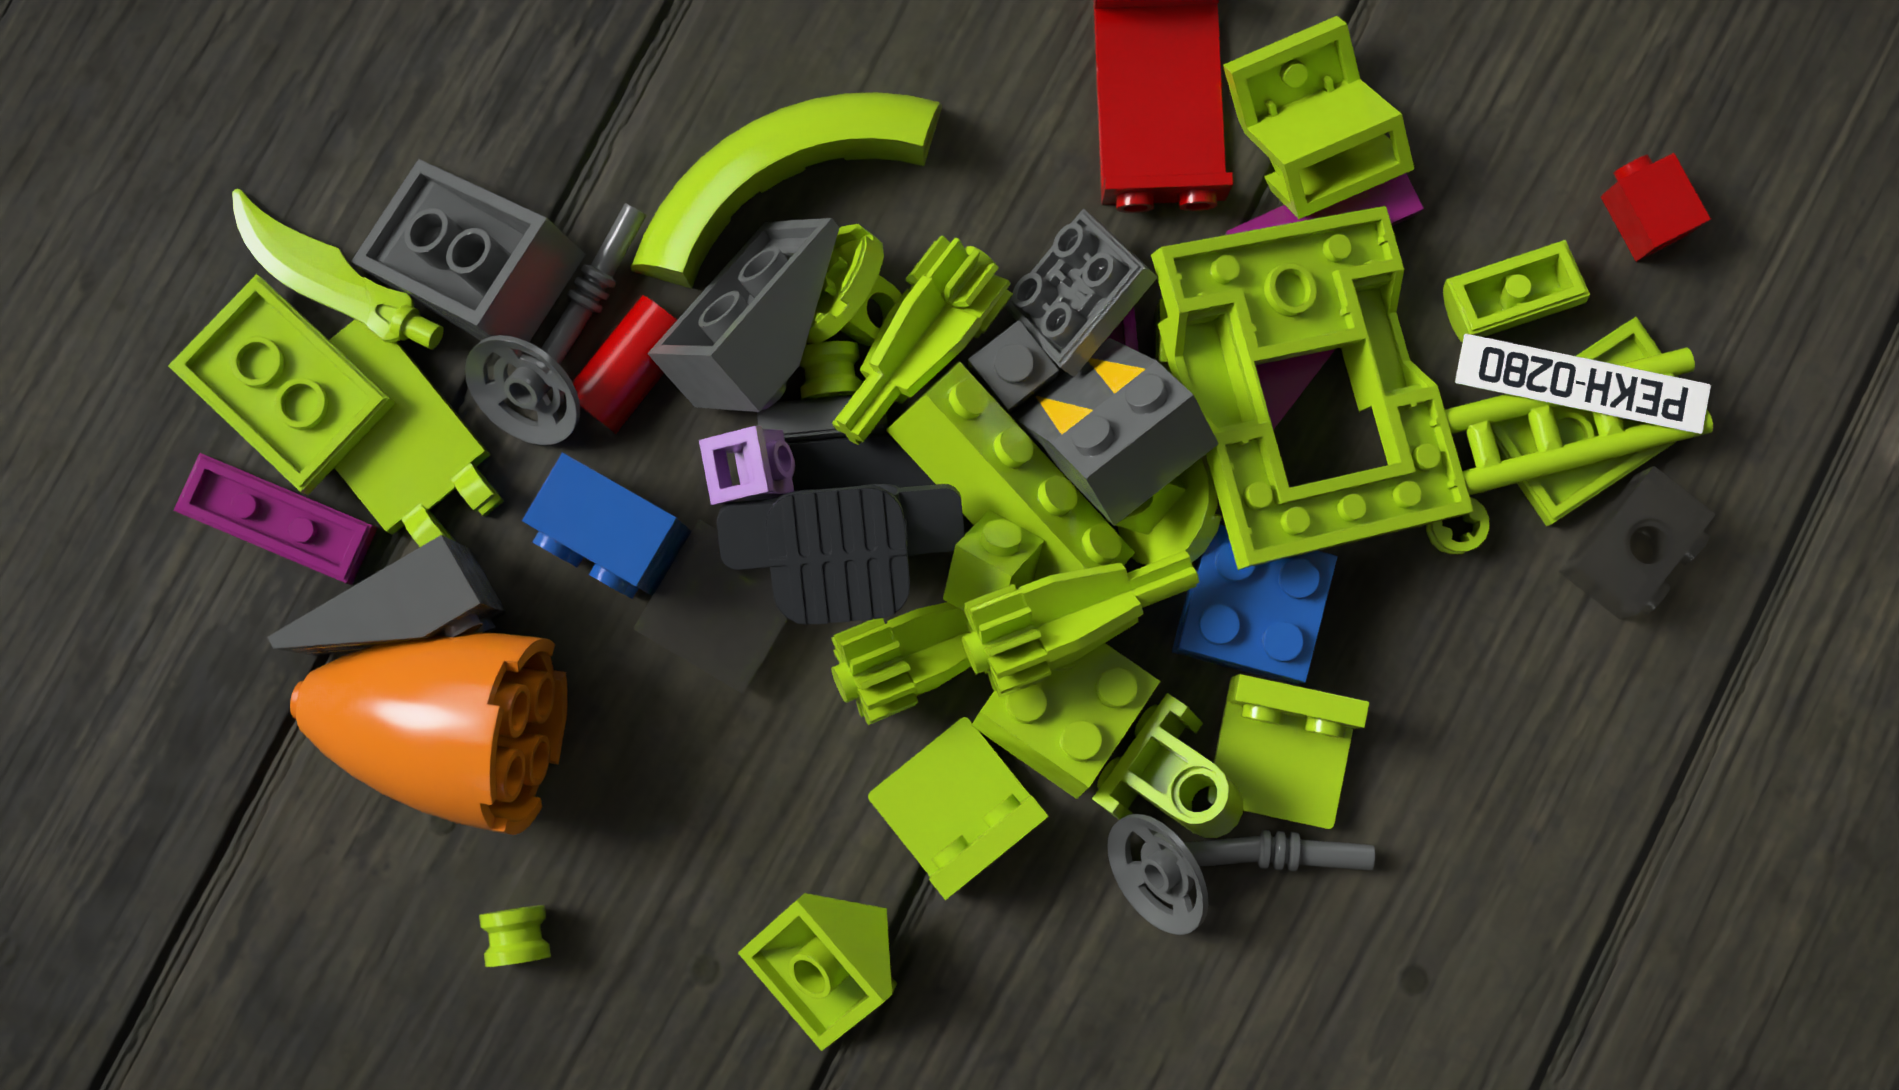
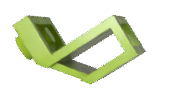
M1340 17L1330 18L1223 64L1237 118L1244 134L1269 157L1275 172L1264 176L1271 192L1298 219L1414 170L1402 114L1360 79L1348 25ZM1389 132L1390 139L1385 135V133Z

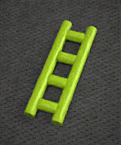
M1685 347L1620 364V366L1676 377L1693 372L1695 370V361L1691 350ZM1504 394L1445 410L1451 434L1466 431L1476 465L1475 468L1462 471L1469 495L1701 436L1713 431V422L1708 410H1706L1702 434L1650 423L1625 429L1621 417L1592 412L1599 436L1563 445L1553 408L1563 405ZM1527 415L1537 452L1501 461L1491 424Z

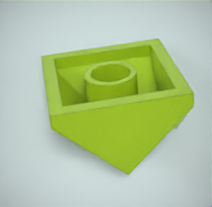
M804 893L738 952L741 958L821 1051L883 1004L893 994L898 984L891 976L887 908Z

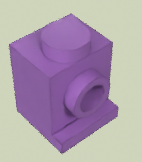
M752 426L699 440L711 505L772 499L794 492L792 476L795 471V460L789 445L784 440L783 430L763 429L762 426ZM726 453L735 454L740 485H732Z

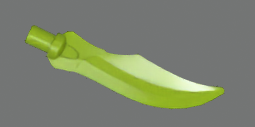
M235 189L233 191L235 219L244 243L256 260L285 286L315 302L365 324L367 328L386 343L404 341L409 338L429 349H434L440 343L443 336V327L421 317L419 310L414 308V301L407 293L388 289L366 277L362 278L351 267L339 248L315 240L283 225L260 210L242 190Z

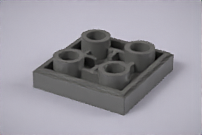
M1083 209L1072 223L1064 226L1058 232L1053 246L1035 268L1017 282L1013 295L1004 308L1016 321L1019 320L1040 347L1061 369L1075 377L1158 276L1097 218Z

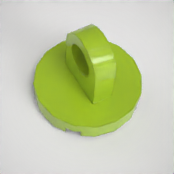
M859 224L846 225L839 228L806 343L808 344L821 343L841 330L856 342L865 346H872L881 327H876L868 317L867 303L869 298L873 299L880 306L883 325L889 311L902 296L893 284L879 275L884 258L883 243Z
M1206 454L1116 524L1120 537L1135 552L1132 558L1136 562L1149 565L1179 552L1186 551L1192 563L1206 551L1218 531L1222 517L1215 514L1218 506V496Z

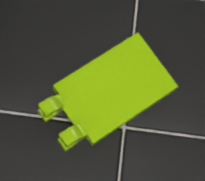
M353 320L329 340L396 403L335 467L336 471L386 532L393 535L405 525L407 531L419 547L440 535L455 541L430 511L452 491L457 489L474 511H479L484 517L504 502L503 498L476 467L489 457L490 453L398 341L393 343L384 342L377 334L367 328L365 324L357 320Z

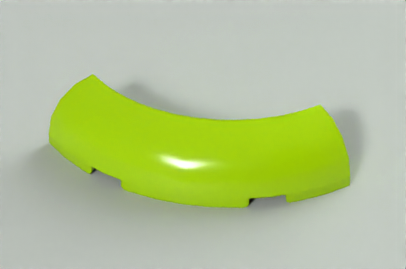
M879 92L845 93L815 98L787 106L752 121L723 139L703 155L676 183L659 206L644 233L631 270L692 289L704 259L714 242L731 221V216L759 191L761 193L765 192L781 181L803 172L807 166L838 158H844L845 160L885 159L924 166L942 110V104L937 101L910 95Z

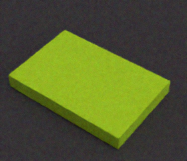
M257 274L168 365L289 482L306 495H309L396 404Z
M1634 317L1576 355V357L1620 365L1662 353L1638 318ZM1568 406L1553 408L1563 445L1599 436L1592 411ZM1527 415L1491 424L1501 461L1537 452ZM1622 418L1625 429L1645 424V422ZM1674 443L1517 484L1544 524L1548 526Z

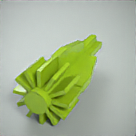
M940 236L906 277V282L912 285L911 288L906 289L889 311L860 368L866 380L832 422L835 429L846 434L851 442L858 445L864 442L894 401L902 404L908 397H912L955 358L973 337L978 338L981 333L984 334L1010 300L1013 293L1008 291L1007 288L1011 283L1005 278L994 275L999 267L986 253L973 246L964 248L958 238H954L950 243L944 236Z
M1182 551L1128 573L1120 562L1049 575L1018 587L1019 590L1016 589L1015 584H1011L964 603L963 611L968 620L966 625L970 633L962 636L963 646L976 674L983 671L985 674L988 673L993 690L997 691L998 696L1001 698L1049 679L1052 670L1075 662L1139 622L1138 617L1143 615V607L1197 587L1196 584L1199 583L1198 574L1192 567L1189 554L1186 551Z
M946 602L915 609L888 620L886 624L883 618L869 620L831 637L836 648L833 650L834 655L840 663L831 667V671L844 702L848 703L856 700L859 714L861 717L864 716L866 723L870 725L918 704L916 696L941 686L971 667L962 642V636L970 633L966 625L968 620L964 611Z

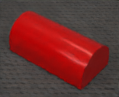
M642 295L572 382L578 394L580 407L616 434L663 376L664 372L647 353L672 327L677 319L654 301Z

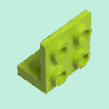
M1242 674L1233 676L1230 679L1214 764L1239 788L1243 798V811L1331 829L1335 824L1353 729L1365 728L1369 702ZM1209 786L1207 801L1210 804H1214L1217 798V787Z
M966 717L958 720L868 794L869 801L928 873L930 882L945 900L1049 817L1033 796L1026 791L982 734L971 726L972 722Z

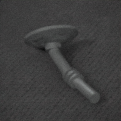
M627 203L624 204L592 264L583 265L581 271L585 276L584 278L577 277L574 283L578 289L569 290L567 295L571 302L541 349L516 337L498 335L481 340L470 351L465 363V376L470 393L483 413L503 431L528 443L552 445L565 440L576 428L580 418L578 394L569 376L560 365L593 312L601 313L603 307L599 301H607L610 296L606 289L616 286L617 282L613 279V276L647 216L643 212ZM521 351L526 352L532 356L523 355ZM494 352L500 358L494 366V379L490 380L487 364L490 354ZM510 363L517 369L508 377L507 368ZM551 388L553 389L552 401H550L546 394ZM565 392L567 409L565 416L560 420L556 411L564 401ZM508 397L511 402L521 408L537 411L538 422L521 416L503 400Z
M1143 814L1127 815L1116 822L1109 833L1107 845L1113 875L1129 903L1153 926L1175 935H1184L1192 932L1206 918L1208 912V892L1200 867L1258 862L1261 869H1267L1269 864L1273 863L1275 870H1282L1284 864H1287L1289 871H1296L1299 865L1372 871L1375 861L1373 845L1305 840L1300 838L1298 832H1291L1289 838H1286L1284 831H1277L1275 836L1272 837L1270 830H1262L1260 836L1183 842L1162 822ZM1134 832L1146 842L1141 849V861H1133L1130 845ZM1195 880L1197 898L1193 908L1188 893L1192 890ZM1143 883H1146L1147 886L1151 889V891H1152L1155 895H1157L1160 899H1162L1163 901H1165V902H1167V903H1169V904H1172V905H1173V910L1170 909V908H1168L1167 906L1163 905L1161 902H1159V901L1149 892V890L1146 888V886H1145Z

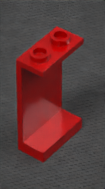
M1093 0L1102 205H1116L1117 211L1123 213H1141L1153 210L1154 203L1179 202V208L1182 210L1202 211L1215 208L1217 201H1226L1233 186L1232 172H1226L1218 19L1219 0Z

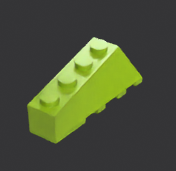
M960 361L955 363L886 429L936 485L949 484L960 492L962 513L973 525L988 510H991L1044 539L1034 581L1049 575L1120 562L1125 565L1135 553Z

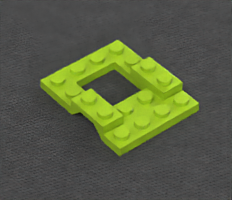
M1386 206L1164 246L1151 254L1168 315L1166 319L1158 323L1171 374L1195 396L1219 443L1206 456L1238 570L1455 518L1473 512L1438 385L1410 361L1396 313L1404 267ZM1341 348L1359 412L1373 410L1388 465L1289 488L1255 365Z

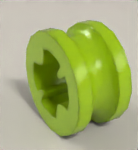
M1470 497L1473 512L1462 515L1463 521L1473 524L1472 534L1466 533L1460 536L1462 542L1452 540V529L1442 526V521L1426 524L1427 535L1431 543L1439 551L1447 554H1463L1477 548L1486 539L1489 531V516L1485 507L1476 499Z

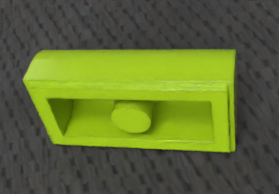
M1566 240L1446 279L1443 287L1446 312L1451 326L1461 342H1463L1464 334L1486 337L1584 304L1590 296Z

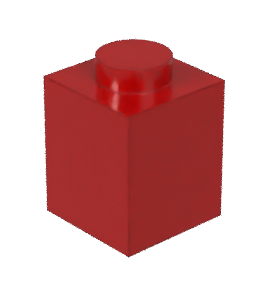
M1675 153L1654 163L1648 154L1629 162L1613 173L1617 182L1601 196L1605 207L1636 262L1689 236L1711 220Z

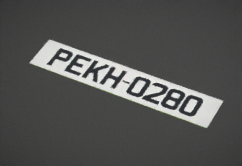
M1464 334L1455 379L1457 384L1698 434L1703 432L1711 388L1710 384L1470 334Z

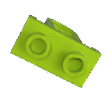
M1168 693L1159 705H1152L1141 716L1135 728L1136 738L1122 757L1114 758L1104 768L1097 783L1099 790L1092 798L1108 813L1121 820L1127 815L1133 814L1128 808L1137 795H1140L1185 828L1204 838H1218L1228 834L1238 825L1243 814V798L1239 788L1214 763L1178 740V737L1186 727L1197 733L1203 723L1188 706ZM1207 786L1217 787V798L1214 804L1203 812H1193L1192 800L1195 794Z

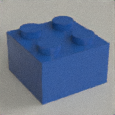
M563 452L522 519L524 523L538 530L533 540L534 544L577 568L584 557L595 563L589 573L590 576L631 599L634 598L638 589L645 591L653 597L656 595L692 533L675 516Z
M1219 525L1218 531L1206 551L1195 560L1194 569L1198 574L1199 583L1196 584L1197 587L1187 591L1172 652L1292 685L1306 682L1338 556L1314 551L1238 570L1226 526Z

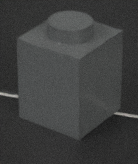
M1019 320L968 359V371L1009 416L1056 380L1059 372L1058 368Z

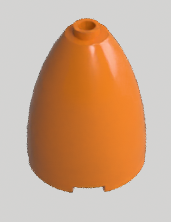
M465 633L456 637H447L440 634L428 639L374 645L341 656L311 671L304 681L298 682L291 696L290 711L293 718L296 719L300 731L326 757L351 776L383 795L423 813L457 824L516 835L526 830L542 809L541 798L535 797L539 785L544 780L549 763L559 764L567 718L566 672L553 669L550 656L553 654L555 643L549 639L500 633Z

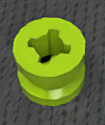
M829 341L806 345L799 365L805 371L806 380L800 387L801 400L855 394L862 385V380L855 376L854 364L860 358L858 343L851 341Z
M545 905L507 909L479 915L480 927L488 933L489 948L484 953L485 967L518 964L551 957L550 945L542 939L540 926L546 918Z

